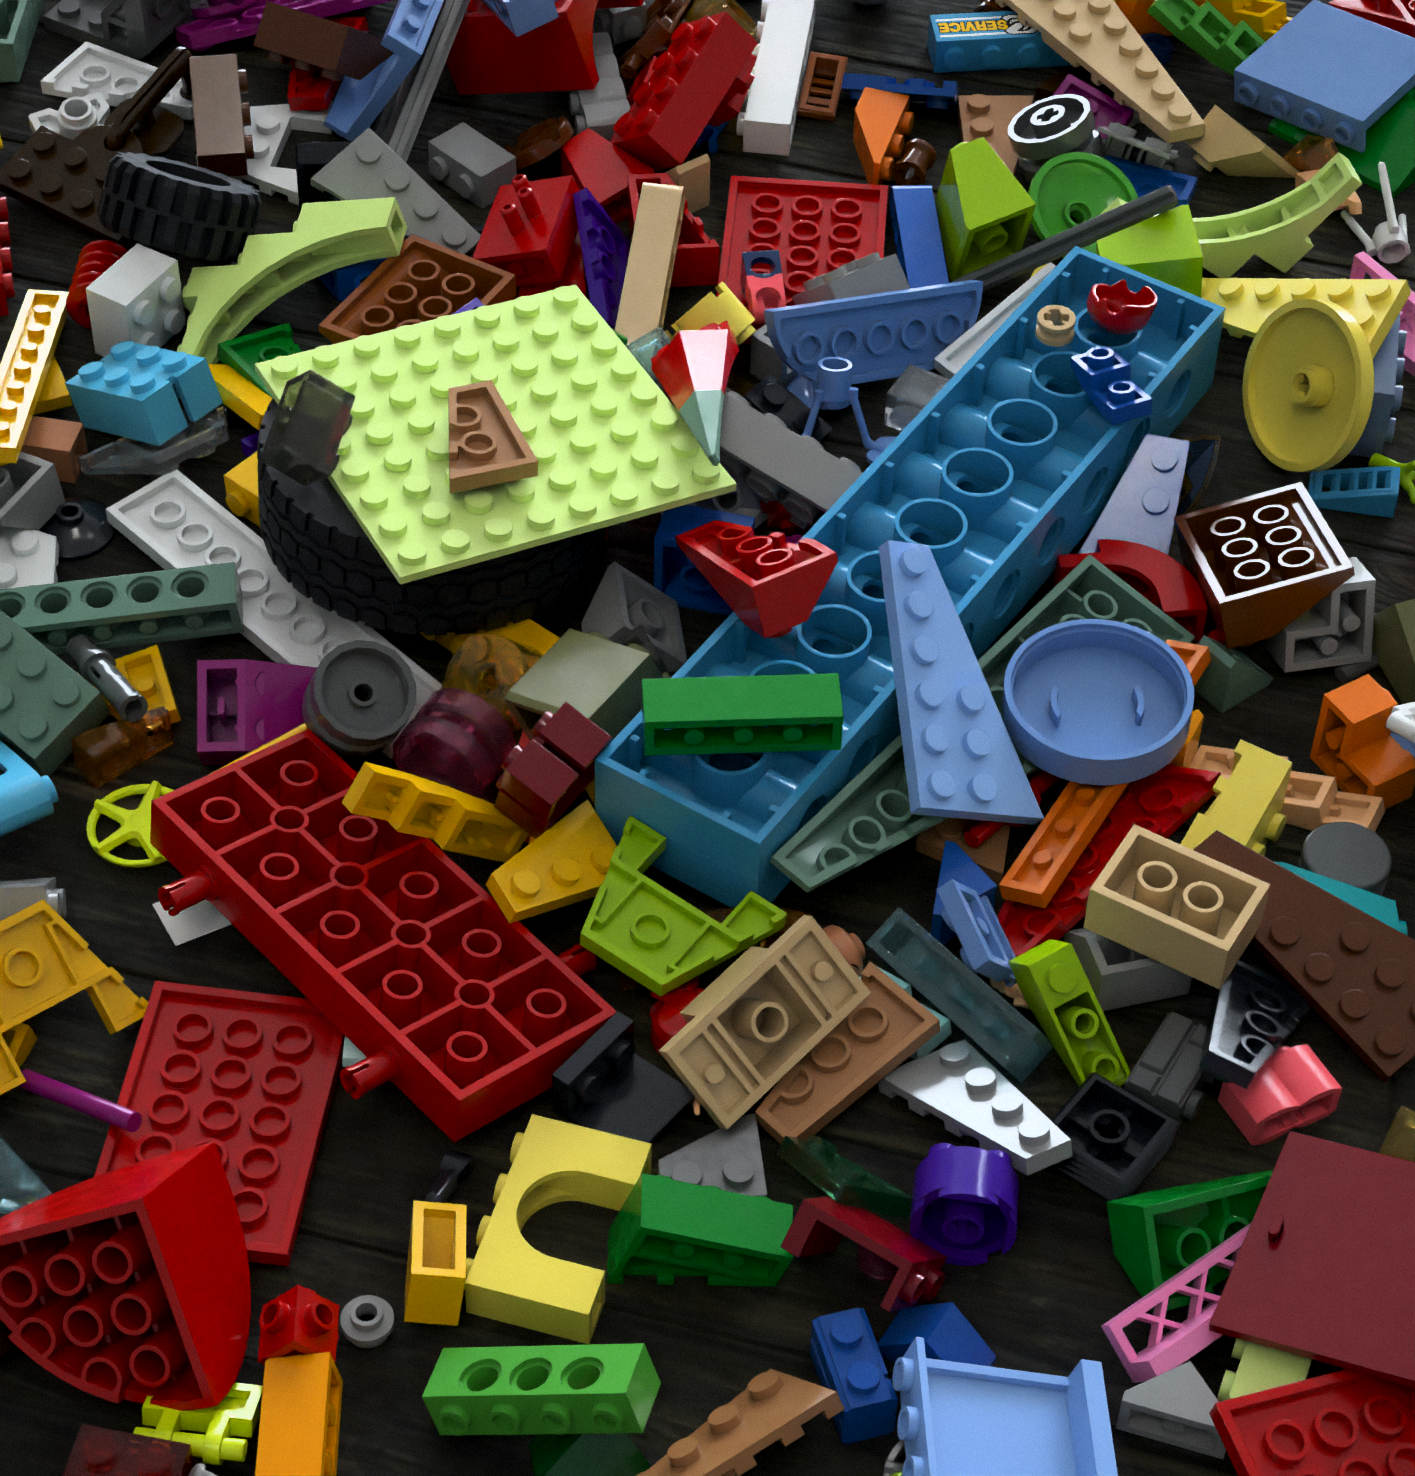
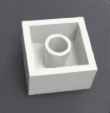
M137 243L86 288L95 353L103 357L110 354V349L114 345L123 341H133L134 343L158 346L160 348L186 325L178 260Z

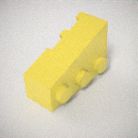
M1240 739L1234 750L1235 758L1231 776L1229 779L1219 776L1213 786V791L1218 793V796L1205 814L1198 812L1180 845L1193 850L1217 830L1264 856L1266 852L1265 845L1268 840L1276 842L1281 835L1287 820V816L1281 813L1293 762Z

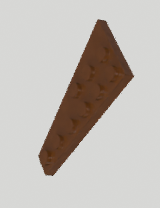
M1217 830L1193 849L1198 853L1271 884L1262 924L1250 942L1384 1083L1415 1058L1414 939Z

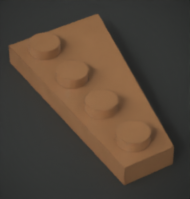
M958 95L957 114L961 142L968 143L984 137L1015 176L1019 155L1013 150L1008 136V126L1014 116L1025 107L1033 104L1034 95Z
M871 961L860 974L862 982L871 993L777 1082L755 1111L757 1123L791 1154L940 1032L939 1019Z
M770 1368L767 1372L758 1374L751 1379L748 1387L728 1404L715 1409L709 1415L708 1420L692 1434L672 1444L667 1454L652 1467L635 1476H740L757 1465L753 1455L777 1440H780L781 1444L786 1447L805 1435L801 1427L802 1424L821 1412L829 1420L844 1410L843 1404L837 1391Z

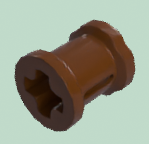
M911 139L906 142L902 149V160H898L892 168V177L898 186L923 185L927 178L926 171L932 168L937 155L930 143L922 139Z

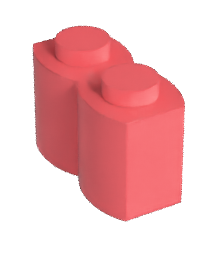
M1308 1044L1297 1045L1291 1048L1283 1046L1278 1049L1247 1089L1233 1082H1222L1218 1102L1248 1142L1254 1146L1273 1141L1293 1128L1307 1126L1333 1113L1337 1108L1342 1087Z

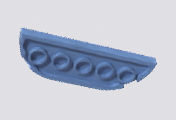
M966 280L765 309V323L770 341L781 360L793 372L810 381L817 382L818 362L826 357H841L852 362L851 385L914 375L934 369V358L974 326L981 306L983 281Z

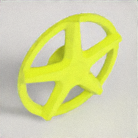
M153 780L151 784L126 786L111 792L101 800L97 799L87 820V837L91 847L105 860L123 867H149L167 861L150 844L151 801L174 790L162 786L158 781ZM144 794L139 806L135 810H127L113 805V803L122 798ZM103 814L120 823V828L99 843L96 837V825L99 817ZM127 842L132 846L143 847L149 859L127 860L113 856L109 852L122 843Z

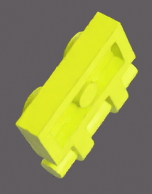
M235 1382L229 1393L217 1406L195 1410L179 1411L150 1404V1399L153 1396L147 1395L142 1406V1425L154 1426L156 1429L136 1427L132 1437V1448L135 1450L152 1451L154 1458L172 1459L174 1454L202 1457L203 1463L222 1465L223 1460L244 1462L248 1447L247 1439L230 1437L252 1438L261 1413L263 1386ZM180 1430L206 1432V1435L180 1432Z

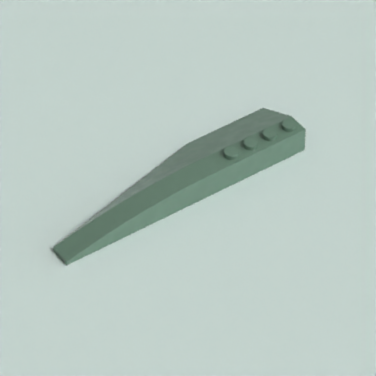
M1089 554L978 660V663L1002 717L1003 685L1008 663L1020 645L1045 628L1066 621L1104 619L1141 628L1164 642L1169 639L1192 643L1195 636ZM900 734L771 857L769 862L808 893L950 817L911 814ZM1014 746L1026 776L1040 770L1039 767L1026 759Z

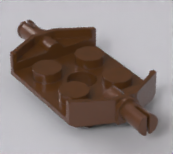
M655 0L646 10V26L642 31L644 35L624 55L616 58L623 77L632 79L636 72L641 71L654 56L658 58L661 54L667 52L673 42L671 40L673 32L682 20L692 12L695 0Z

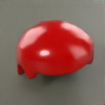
M1123 279L1111 286L1104 283L1095 284L1091 287L1088 294L1087 311L1091 319L1104 330L1116 335L1133 334L1142 330L1149 322L1157 306L1158 296L1148 286L1142 287L1139 292H1132L1128 289L1126 280Z

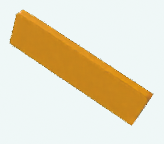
M330 1352L275 1357L265 1361L255 1476H336L343 1380Z

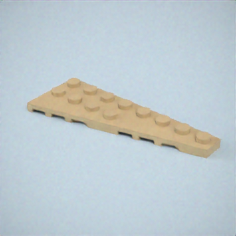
M995 0L1000 7L1009 6L1018 14L1017 20L1022 25H1028L1041 32L1042 41L1075 68L1082 66L1090 72L1093 83L1097 86L1104 84L1115 93L1114 100L1121 106L1126 105L1139 112L1140 121L1168 144L1204 136L1206 123L1114 0Z

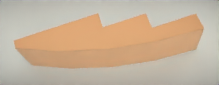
M1200 745L1188 768L1220 772L1222 777L1229 779L1232 773L1235 749ZM1280 756L1286 760H1289V758L1286 756ZM1291 771L1281 814L1287 816L1286 824L1311 831L1331 822H1351L1367 827L1375 832L1385 813L1383 797L1338 791L1335 777Z

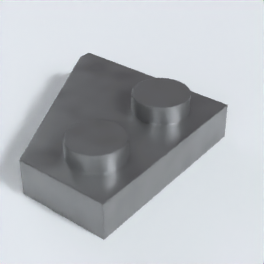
M747 1114L739 1118L728 1130L720 1128L659 1159L658 1175L668 1176L673 1180L701 1186H716L722 1190L734 1193L767 1197L756 1114Z

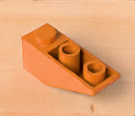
M865 87L856 105L853 142L868 184L882 185L884 180L890 181L894 157L900 158L904 145V135L909 136L913 127L914 113L909 112V95Z

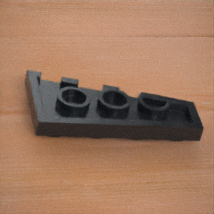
M1238 960L1221 989L1215 988L1199 1066L1208 1070L1219 1081L1225 1083L1233 1082L1247 1089L1308 1014L1312 1006L1293 986Z

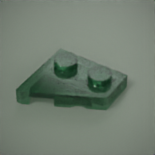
M809 1135L806 1141L785 1136L777 1155L837 1203L908 1218L912 1205V1197L839 1155L836 1153L837 1147L823 1138Z

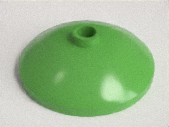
M1085 152L1064 153L1047 161L1035 174L1028 194L1036 203L1031 223L1042 241L1099 216L1117 197L1127 203L1138 198L1132 183L1118 167L1100 156ZM1070 216L1074 217L1078 221V224L1075 223ZM1096 242L1082 249L1096 254Z

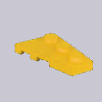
M587 799L491 873L485 885L509 924L596 897L598 889L603 884L608 872L614 850L618 846Z

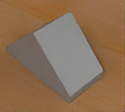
M1191 1361L1124 1391L1116 1429L1220 1459H1224L1226 1451L1209 1415L1214 1404L1219 1401Z

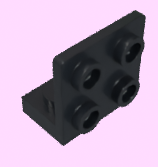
M619 1011L552 1074L553 1112L574 1125L651 1144L694 1103L695 1096L688 1087L634 1053V1021Z

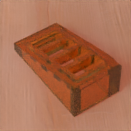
M162 706L147 711L138 721L128 722L125 718V720L122 719L71 738L77 769L98 788L174 743L169 711ZM152 730L153 735L147 737V733Z

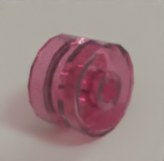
M444 688L432 693L415 718L409 722L393 743V758L399 771L449 786L481 799L494 782V779L503 770L501 765L515 747V738L509 724L500 713L482 698L465 690Z

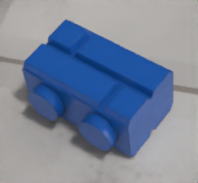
M857 1307L819 1316L812 1320V1338H810L809 1352L821 1386L837 1391L844 1407L843 1411L833 1416L841 1442L850 1444L887 1435L894 1431L898 1399L891 1380L887 1379L888 1372L864 1308Z

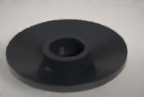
M79 496L65 497L66 502L60 505L56 513L37 530L57 537L59 560L61 561L81 560L100 553L113 541L117 531L107 521V505L92 498Z

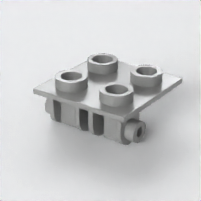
M1110 122L1108 127L1097 126V131L1108 135L1107 140L1102 138L1106 155L1122 158L1127 145H1130L1124 159L1131 160L1135 148H1138L1140 152L1136 162L1142 163L1146 152H1148L1144 164L1172 171L1173 166L1167 164L1168 159H1178L1179 155L1171 152L1172 144L1152 136L1151 138L1146 137L1145 141L1135 138L1137 130L1123 124Z

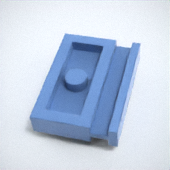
M953 879L936 889L944 905V908L941 909L942 917L948 927L957 933L963 946L960 949V955L968 969L975 974L980 973L997 982L1004 980L1005 985L1009 988L1016 984L1017 981L1008 961L1016 956L988 897L985 895L979 897L977 891Z

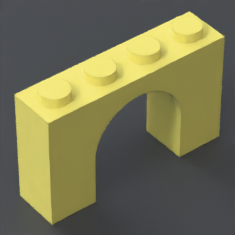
M532 1114L525 1133L517 1132L514 1137L510 1151V1162L512 1165L509 1173H501L496 1182L493 1195V1203L496 1205L491 1216L484 1215L480 1222L476 1237V1245L479 1248L475 1258L466 1259V1280L464 1286L466 1313L590 1344L605 1302V1271L547 1256L529 1245L522 1236L521 1230L526 1221L535 1212L557 1202L580 1201L620 1211L641 1174L651 1175L652 1144Z

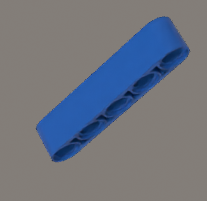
M932 185L891 186L890 216L896 253L910 289L949 283Z

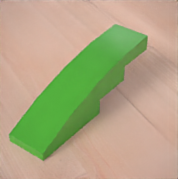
M1155 0L1147 10L1153 18L1176 38L1232 76H1234V69L1266 42L1243 20L1234 26L1208 1L1199 7L1192 0Z

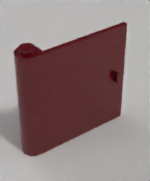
M1289 1131L1211 1318L1209 1331L1415 1388V1162ZM1283 1229L1279 1240L1275 1242L1280 1230Z

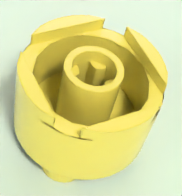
M722 281L715 287L720 294L716 297L712 291L709 292L671 325L676 331L673 336L666 330L660 335V338L668 345L679 331L699 330L708 324H720L727 320L739 346L756 331L751 325L755 318Z

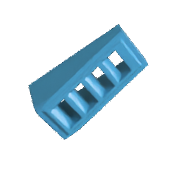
M1380 466L1310 472L1308 493L1317 508L1393 518L1399 494L1400 467ZM1322 487H1329L1330 491L1322 492Z

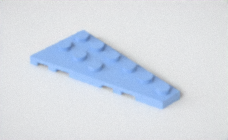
M887 540L878 548L911 814L1028 825L1037 824L1044 819L929 545Z

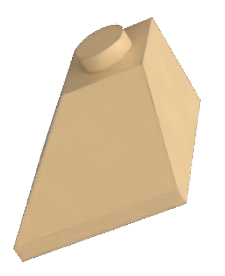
M1214 105L1203 119L1206 123L1204 136L1186 140V143L1197 151L1192 158L1209 172L1214 167H1217L1227 176L1295 178V173L1299 172L1217 105Z

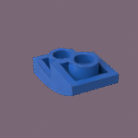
M1094 347L1088 350L1087 353L1070 357L1071 367L1084 391L1096 408L1112 425L1152 414V398L1131 381V364L1111 347Z

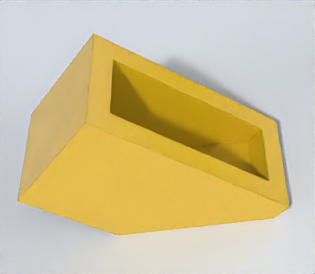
M413 1200L405 1282L404 1322L458 1326L466 1280L467 1205Z

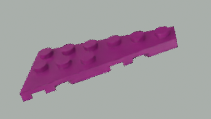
M257 0L252 5L231 13L201 18L175 27L174 32L177 43L199 52L211 49L215 44L257 34L266 1L327 19L333 15L393 0Z

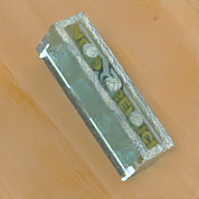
M900 907L892 913L866 942L879 957L1020 1083L1026 1079L1053 1049L1054 1045L1039 1029Z

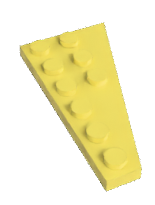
M1202 278L1201 298L1225 308L1222 327L1227 329L1229 335L1241 338L1243 335L1254 338L1264 321L1275 310L1288 302L1299 299L1333 302L1347 310L1358 322L1368 341L1373 360L1409 298L1411 290L1407 280Z

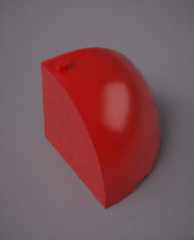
M214 1142L165 1154L107 1172L50 1194L0 1218V1320L12 1332L8 1338L33 1361L74 1387L114 1403H120L125 1399L144 1404L148 1395L153 1396L150 1399V1404L179 1411L195 1410L217 1406L229 1393L237 1379L247 1348L251 1317V1285L242 1224L232 1190Z

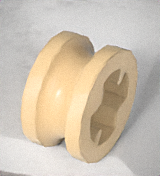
M1048 305L1041 308L1037 315L1035 331L1037 339L1043 344L1054 347L1069 344L1074 337L1076 322L1074 312L1061 305Z

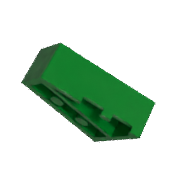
M642 1173L608 1230L607 1284H623L624 1275H656L657 1285H674V1276H708L707 1285L775 1286L793 1260V1254L780 1247L793 1222V1205L772 1201L764 1196H749L725 1191L716 1186H701L673 1180L664 1175Z

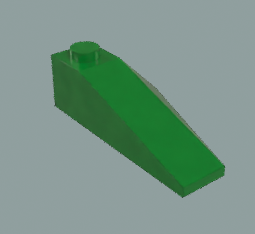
M1273 1170L1153 1190L1106 1202L1114 1255L1140 1295L1144 1297L1250 1224ZM1283 1229L1280 1230L1278 1238H1280ZM1231 1253L1230 1255H1228L1227 1257H1225L1224 1259L1231 1260V1259H1232V1253ZM1216 1265L1209 1268L1205 1292L1214 1293L1213 1287L1227 1278L1230 1270ZM1194 1279L1185 1286L1193 1287ZM1177 1292L1169 1296L1167 1311L1189 1305L1191 1297Z

